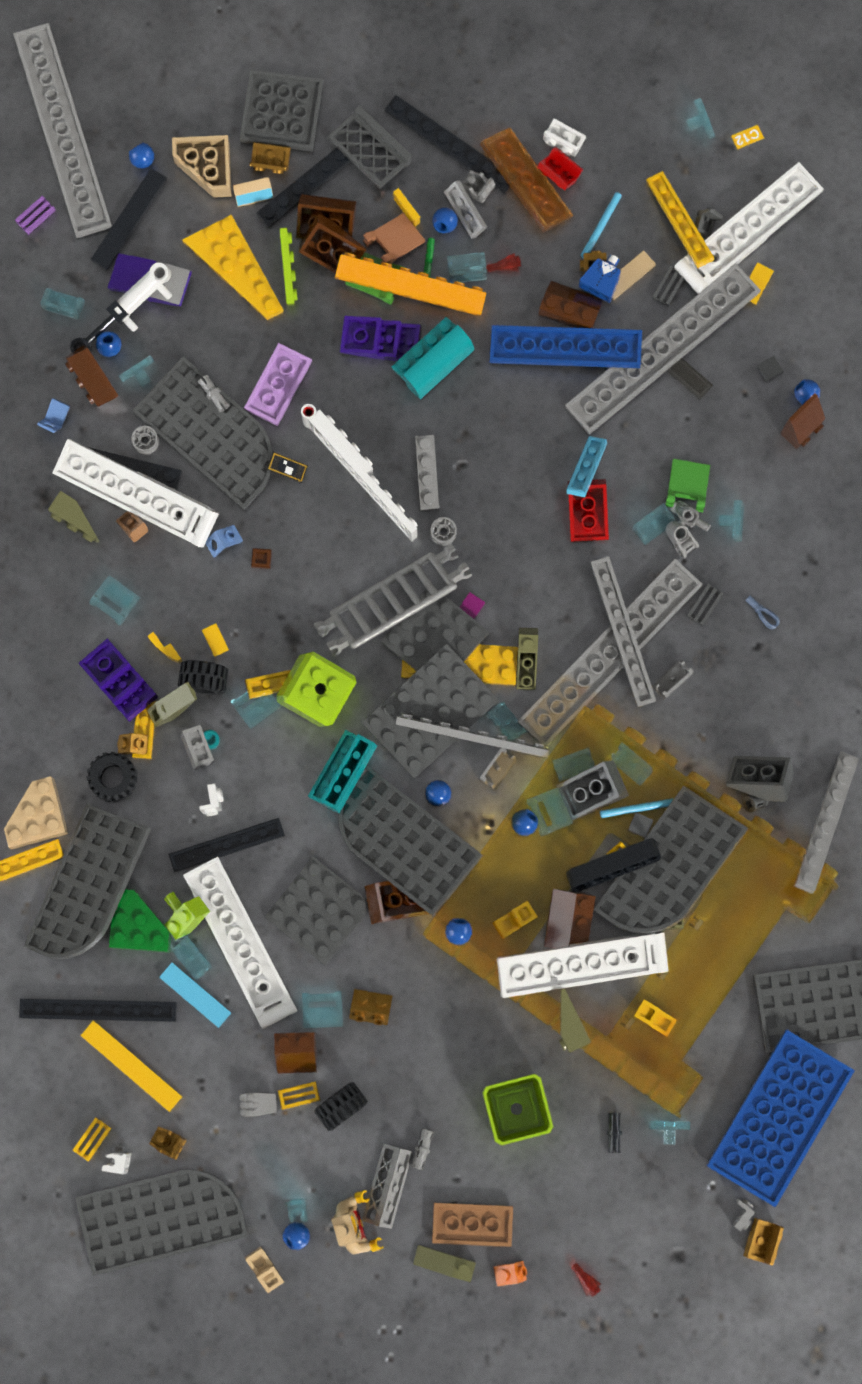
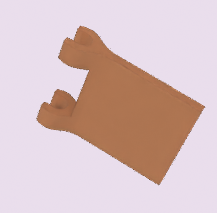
M404 213L378 229L363 235L365 238L363 243L367 247L375 241L379 243L387 253L381 257L383 260L381 262L392 264L395 260L425 242L423 236Z

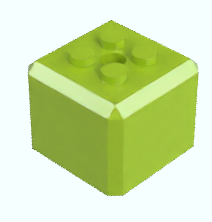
M313 651L299 655L276 698L277 702L318 727L333 725L357 682L353 674ZM318 683L325 686V691L321 695L315 691V686Z
M536 1074L488 1085L482 1091L494 1141L501 1146L548 1134L553 1129L542 1080ZM515 1103H519L522 1106V1112L519 1115H514L511 1112V1106Z

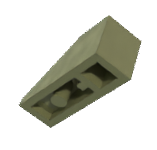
M564 988L560 990V1036L562 1039L559 1042L564 1051L568 1050L571 1053L591 1043Z
M418 1245L413 1265L470 1283L476 1261L422 1245Z

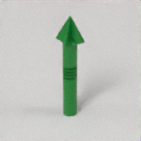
M428 238L423 271V273L429 274V278L431 275L434 238Z

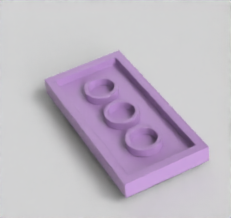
M278 343L244 410L278 426L308 371L312 359Z

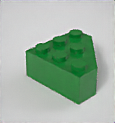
M125 889L111 920L109 947L113 949L170 953L171 933L135 890Z

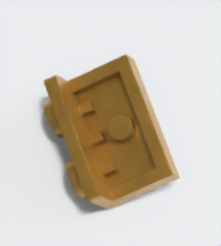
M254 142L250 166H253L254 170L265 171L266 168L272 169V173L283 174V171L289 169L291 147Z
M354 989L349 1018L357 1022L364 1021L376 1025H388L393 995Z
M754 1218L743 1256L772 1266L777 1257V1250L783 1237L784 1227Z

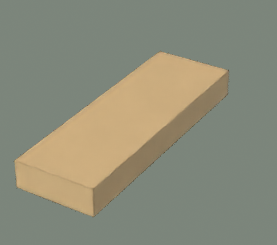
M642 251L621 269L620 279L612 298L613 301L656 266V263L645 251Z

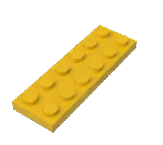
M479 644L465 661L467 666L484 684L516 686L518 647ZM402 660L401 679H409L416 671Z

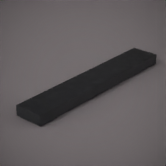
M152 168L149 170L92 256V262L108 270L164 186L167 177Z
M276 818L169 853L174 872H178L206 863L216 857L221 858L285 837L280 819Z

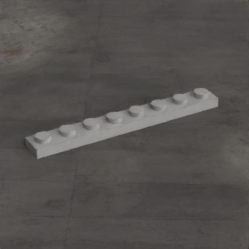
M608 556L592 561L590 564L636 705L641 707L654 703L656 698L610 558Z
M402 713L401 716L397 715L396 725L545 758L548 757L549 749L545 748L546 745L534 742V745L526 744L527 740L515 738V741L507 739L508 736L496 734V737L488 735L489 732L477 730V733L471 732L469 727L459 725L458 728L450 727V723L440 721L439 724L431 723L432 719L424 717L417 720L413 719V715Z
M843 751L838 755L794 885L811 894L815 892L859 758Z

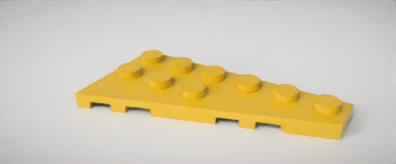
M232 215L182 239L186 246L207 263L229 286L233 287L241 297L246 299L266 320L284 312Z

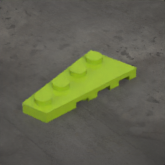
M280 228L287 305H295L294 300H298L297 289H293V281H296L295 270L291 268V263L294 262V253L290 251L289 244H292V232H288L287 228Z

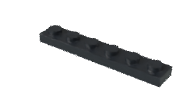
M336 147L256 212L257 216L270 228L298 205L301 194L311 195L351 161Z
M87 447L136 472H141L178 490L182 470Z

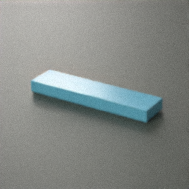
M588 437L568 484L567 494L580 497L586 496L607 446V439Z
M171 963L159 977L218 1028L231 1014L228 1009L174 963Z

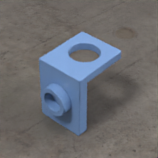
M53 398L45 419L39 421L37 425L52 433L60 430L70 405Z
M232 525L216 530L207 539L205 544L212 556L216 557L222 550L241 543L243 539L236 527ZM212 540L216 541L217 550L212 547Z

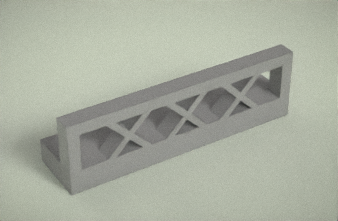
M383 1144L368 1197L370 1200L366 1204L362 1221L392 1229L413 1151ZM390 1149L394 1152L392 1159L388 1161L387 1155ZM384 1170H386L387 1177L383 1180L382 1173ZM381 1189V1198L377 1200V1191ZM374 1208L377 1212L375 1220L370 1219L371 1212Z

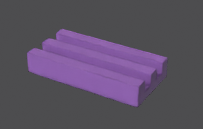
M41 196L15 221L29 235L56 210ZM47 207L49 208L43 215H41V216H40L34 223H32L28 228L26 227L33 219H35L36 217H38L39 214H40L42 211H44Z

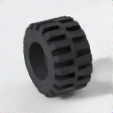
M186 660L181 662L178 686L180 687L189 682L195 693L220 695L226 691L229 669L217 663Z
M105 752L102 756L98 755L95 757L96 760L90 763L91 767L87 770L89 788L97 797L107 802L125 800V797L132 794L131 791L135 790V783L138 780L136 777L137 771L133 763L123 754L115 752ZM112 766L119 767L123 772L121 783L114 788L105 787L101 780L103 772Z
M351 1082L316 1107L314 1112L328 1131H332L366 1106L368 1101L356 1084Z

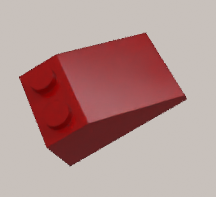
M606 479L592 480L585 497L568 494L571 542L609 540Z

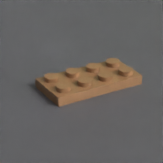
M434 1202L432 1243L512 1247L513 1206Z

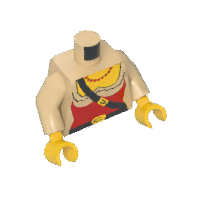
M366 1190L358 1191L354 1197L351 1196L339 1202L336 1206V1213L332 1217V1224L339 1246L346 1247L351 1254L369 1252L370 1250L375 1252L384 1248V1246L379 1247L377 1245V1241L382 1240L379 1237L371 1240L369 1243L367 1242L357 1203H365L370 1200V1198H363V1194L367 1192Z

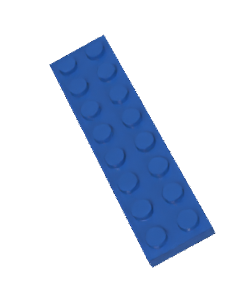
M492 325L490 363L641 368L642 330Z

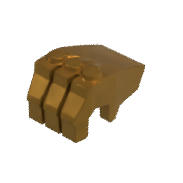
M158 1126L149 1144L157 1149L158 1152L177 1160L178 1153L183 1149L182 1146L185 1145L187 1139Z

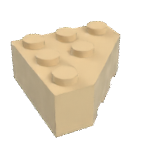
M228 135L172 138L173 159L181 170L212 197H232Z
M50 776L31 782L4 828L10 849L13 850L68 835L53 777Z

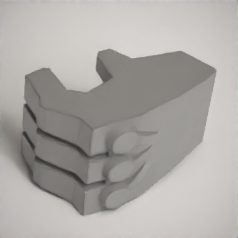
M471 170L461 183L467 194L480 203H483L490 194V191L495 188V183L491 177L488 180L482 172L476 173Z
M245 1093L239 1095L240 1101H242L240 1102V1108H242L240 1110L241 1116L252 1117L277 1113L276 1094Z

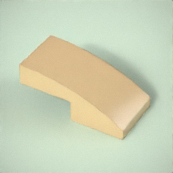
M262 1246L245 1257V1260L267 1293L284 1283V1280Z

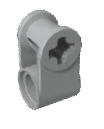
M672 521L667 525L666 534L682 558L685 559L690 551L699 547L698 542L686 526L676 521Z

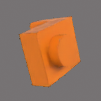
M523 1261L494 1266L497 1286L518 1284L527 1280V1269Z

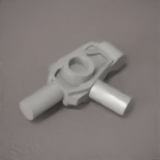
M681 500L674 502L673 507H668L670 512L680 518L678 522L684 526L687 525L691 528L696 525L705 531H708L711 527L710 524L700 519L698 510Z

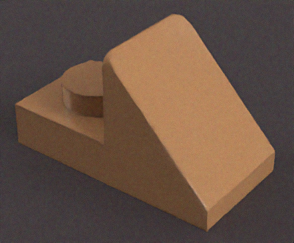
M126 511L116 520V523L133 542H137L148 532L146 524L137 515Z

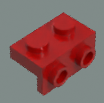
M557 147L553 148L549 156L540 161L537 166L543 175L549 177L563 190L575 184L583 171L579 165Z

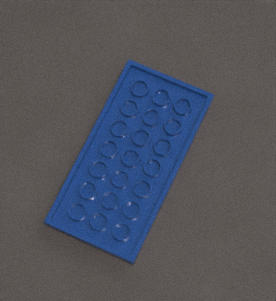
M786 1029L706 1166L776 1207L855 1070Z

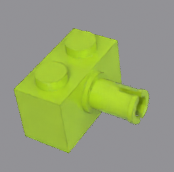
M171 892L164 898L174 912L164 925L175 940L190 934L210 912L199 896L183 904L175 895V892Z

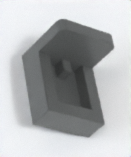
M706 208L697 212L694 224L702 238L707 239L712 234L715 221L722 220L723 216L714 208Z

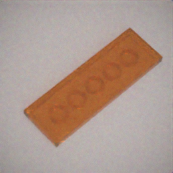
M510 127L480 143L483 150L543 233L572 218V212L546 176L537 168L538 165Z

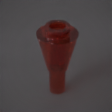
M515 252L498 261V263L486 265L488 273L497 270L519 271V267L522 266L520 256H516Z
M577 1262L571 1266V1269L579 1277L578 1279L587 1297L589 1295L594 1297L601 1291L600 1286L602 1284L587 1272H584Z

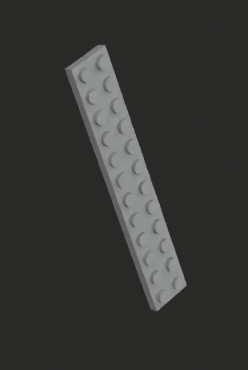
M49 23L13 33L76 237L80 238L112 228Z
M734 264L642 341L641 368L610 367L569 401L565 408L590 435L756 297L761 290L737 264Z
M676 559L626 609L640 650L703 585ZM611 625L517 721L536 741L545 744V748L624 667Z

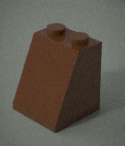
M315 1032L274 1033L275 1059L278 1074L317 1072Z

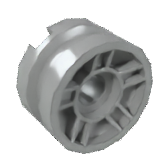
M140 426L132 433V444L138 453L149 455L158 448L159 438L153 428ZM148 437V442L143 443L141 439H147Z
M440 517L431 524L430 535L433 542L437 545L447 546L456 538L457 528L454 521L450 518ZM442 528H445L447 531L444 535L440 533Z

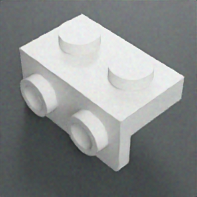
M553 119L548 130H545L543 134V140L547 145L551 147L556 146L565 155H572L574 157L586 139L584 134L556 119Z
M216 784L207 785L210 804L199 806V809L207 816L218 815V811H222L221 802L224 801L222 790Z

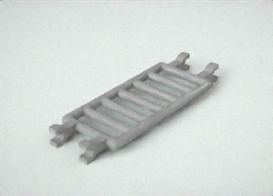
M449 544L445 547L444 551L436 556L432 552L426 554L331 610V617L327 620L315 623L314 626L321 638L326 636L329 630L336 626L343 634V637L326 643L333 657L339 655L349 645L353 649L361 646L457 588L456 582L461 579L470 578L472 574L465 562L450 574L443 567V563L458 558L454 546ZM431 561L447 584V586L437 591L421 568V566ZM412 571H415L431 594L422 601L404 577ZM397 580L415 604L406 610L403 609L388 587ZM382 590L398 613V615L389 620L372 597L373 594ZM363 600H366L381 622V625L372 630L355 606ZM348 609L365 633L356 640L339 616V614Z

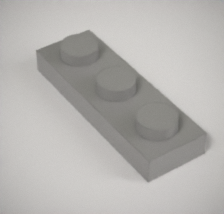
M455 181L444 191V194L471 239L476 238L487 226L461 182Z

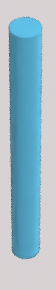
M615 192L580 255L582 258L584 253H590L622 197L620 193Z
M674 798L601 810L600 817L606 818L668 807Z

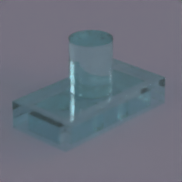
M699 98L694 101L699 115L686 121L690 131L704 126L708 138L711 139L716 137L702 99Z
M151 355L119 375L120 380L124 383L135 376L141 387L145 386L151 380L144 369L155 361Z
M734 500L733 515H720L719 518L720 526L732 527V539L734 542H742L744 503L742 500Z
M649 1121V1129H664V1144L675 1145V1131L690 1130V1122Z

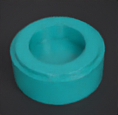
M213 730L204 731L209 749H215L220 743L219 735Z

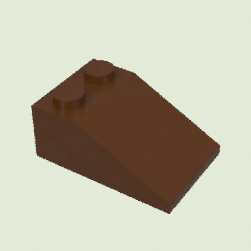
M319 213L299 243V253L334 273L337 271L340 255L351 253L356 255V259H361L366 252V248L341 227Z
M816 393L788 419L780 433L796 449L800 445L804 447L811 440L809 436L813 432L817 434L824 427L822 423L825 420V416Z
M389 881L364 886L371 925L429 915L427 911Z

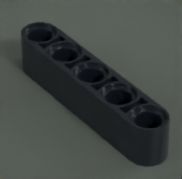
M646 839L571 868L566 872V876L572 892H580L658 862L661 859V854L655 839Z

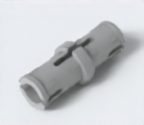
M203 376L207 384L204 383L202 378L199 379L198 383L207 393V398L213 401L218 411L223 412L224 409L220 404L222 403L226 409L229 407V404L220 394L221 390L215 387L209 376Z
M422 1128L418 1145L415 1146L416 1152L411 1167L423 1170L427 1154L430 1153L429 1147L434 1134L433 1131Z

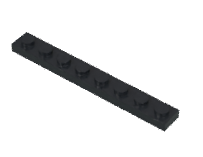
M397 95L394 96L385 108V112L467 169L476 173L482 172L488 180L491 177L495 183V188L506 194L515 182V176Z
M20 999L19 1018L176 1022L177 1002Z

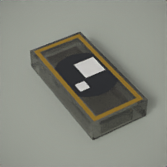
M272 452L266 470L301 484L308 465Z

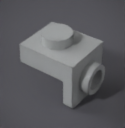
M737 1199L735 1202L744 1210L732 1226L739 1231L742 1229L746 1230L752 1223L751 1217L755 1213L752 1210L753 1205L745 1199L742 1201Z

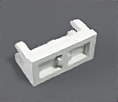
M112 1153L106 1156L107 1158L114 1159L111 1164L103 1165L102 1171L119 1174L128 1173L131 1153Z

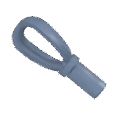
M751 595L745 600L758 613L760 620L767 628L775 629L779 625L780 620L778 616L763 605H760ZM761 611L765 612L771 618H773L776 624H770L762 615Z

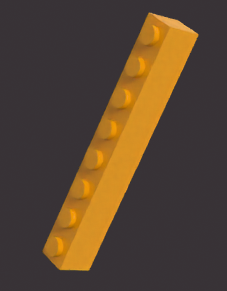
M351 253L340 255L335 279L480 316L486 297V292H483V288L472 286V289L467 288L464 283L454 281V284L446 282L447 279L437 276L436 279L429 278V274L418 272L417 274L410 273V269L400 267L398 270L392 268V264L381 262V265L375 264L374 260L370 258L356 259V255Z

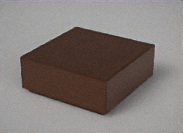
M253 548L251 568L270 569L272 549Z

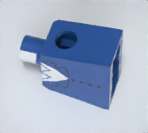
M610 255L606 262L597 259L579 280V287L611 303L621 275V270L616 268L620 261L619 258Z

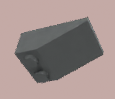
M734 756L726 785L766 801L787 802L794 776L791 758Z
M614 760L604 761L557 785L572 821L629 796Z

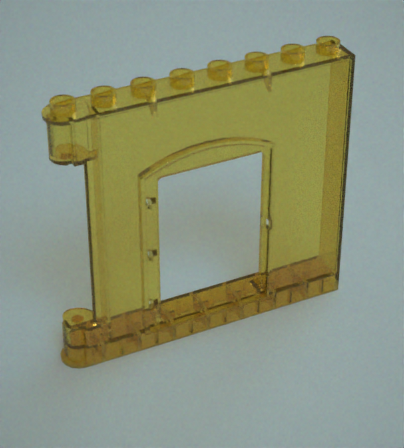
M598 704L592 710L584 706L480 852L483 857L438 911L422 936L500 991L497 957L525 953L548 920L552 889L566 891L570 889L566 872L571 868L589 862L608 834H614L629 846L643 841L645 838L628 831L635 813L653 820L650 832L668 807L606 818L600 817L601 810L675 798L681 788L685 786L748 827V831L702 893L701 902L684 925V929H681L666 951L669 972L664 979L659 978L662 973L650 974L607 1036L580 1018L591 1043L580 1049L663 1109L680 1119L682 1116L680 1111L703 1079L697 1071L682 1062L683 1058L785 910L799 919L810 923L832 890L839 888V885L834 881L839 873L824 862L813 894L795 887L794 885L803 862L802 857L806 853V850L800 844L789 838L783 844L770 836L774 827L767 821L755 815L750 822L738 813L742 805L737 800L725 793L718 799L706 791L710 783L704 777L694 771H691L686 777L674 767L677 765L678 760L670 753L659 748L656 754H653L642 745L647 739L640 732L630 726H627L625 731L622 732L611 724L615 716ZM614 760L629 796L572 821L557 785L604 761ZM522 809L531 810L538 819L537 829L528 836L517 834L511 826L513 815ZM528 900L538 917L502 939L493 922ZM454 918L466 919L472 926V936L463 945L452 944L446 937L445 928L448 922ZM699 919H701L704 922L700 925L698 930L694 929ZM544 991L508 997L560 1034V1003ZM644 999L677 1020L667 1037L634 1017ZM631 1018L634 1019L635 1021L632 1023L630 1028H625Z

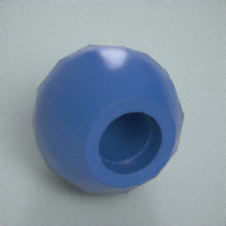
M144 142L129 151L130 162L139 169L149 167L155 159L153 148Z
M444 207L434 213L432 223L438 232L450 233L457 227L458 217L453 209Z
M105 331L97 337L95 345L99 354L104 357H113L120 352L122 342L116 333Z
M810 379L802 380L794 389L795 398L802 405L814 393L818 395V398L820 397V387L815 381Z
M434 780L425 788L426 800L433 806H444L451 799V788L443 780Z
M522 809L513 815L511 826L517 834L528 836L537 829L538 819L531 810Z
M454 918L448 922L445 928L446 937L452 944L463 945L472 936V926L466 919Z
M293 1222L284 1229L283 1240L290 1249L300 1250L309 1243L310 1232L303 1223Z

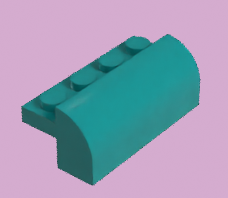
M445 317L392 366V369L406 382L408 389L421 400L475 349L472 341L463 329Z
M345 730L308 797L340 814L375 752L377 745L359 734L355 735Z

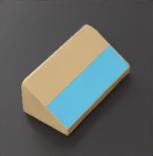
M269 177L233 185L238 207L274 199Z

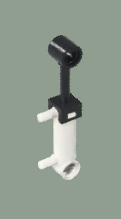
M163 263L153 264L150 270L118 301L115 300L106 308L111 314L86 338H75L71 342V352L76 351L80 343H84L91 352V343L114 321L121 325L125 323L132 332H135L138 326L130 318V314L157 289L167 300L172 297L170 291L163 285V283L168 282L171 278L170 269ZM163 268L165 270L164 276L157 278V270Z

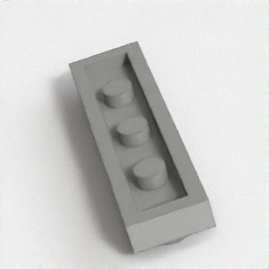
M434 435L415 436L420 511L439 510Z

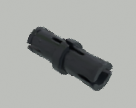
M608 1113V1153H613V1145H615V1153H621V1113H615V1121L614 1113Z

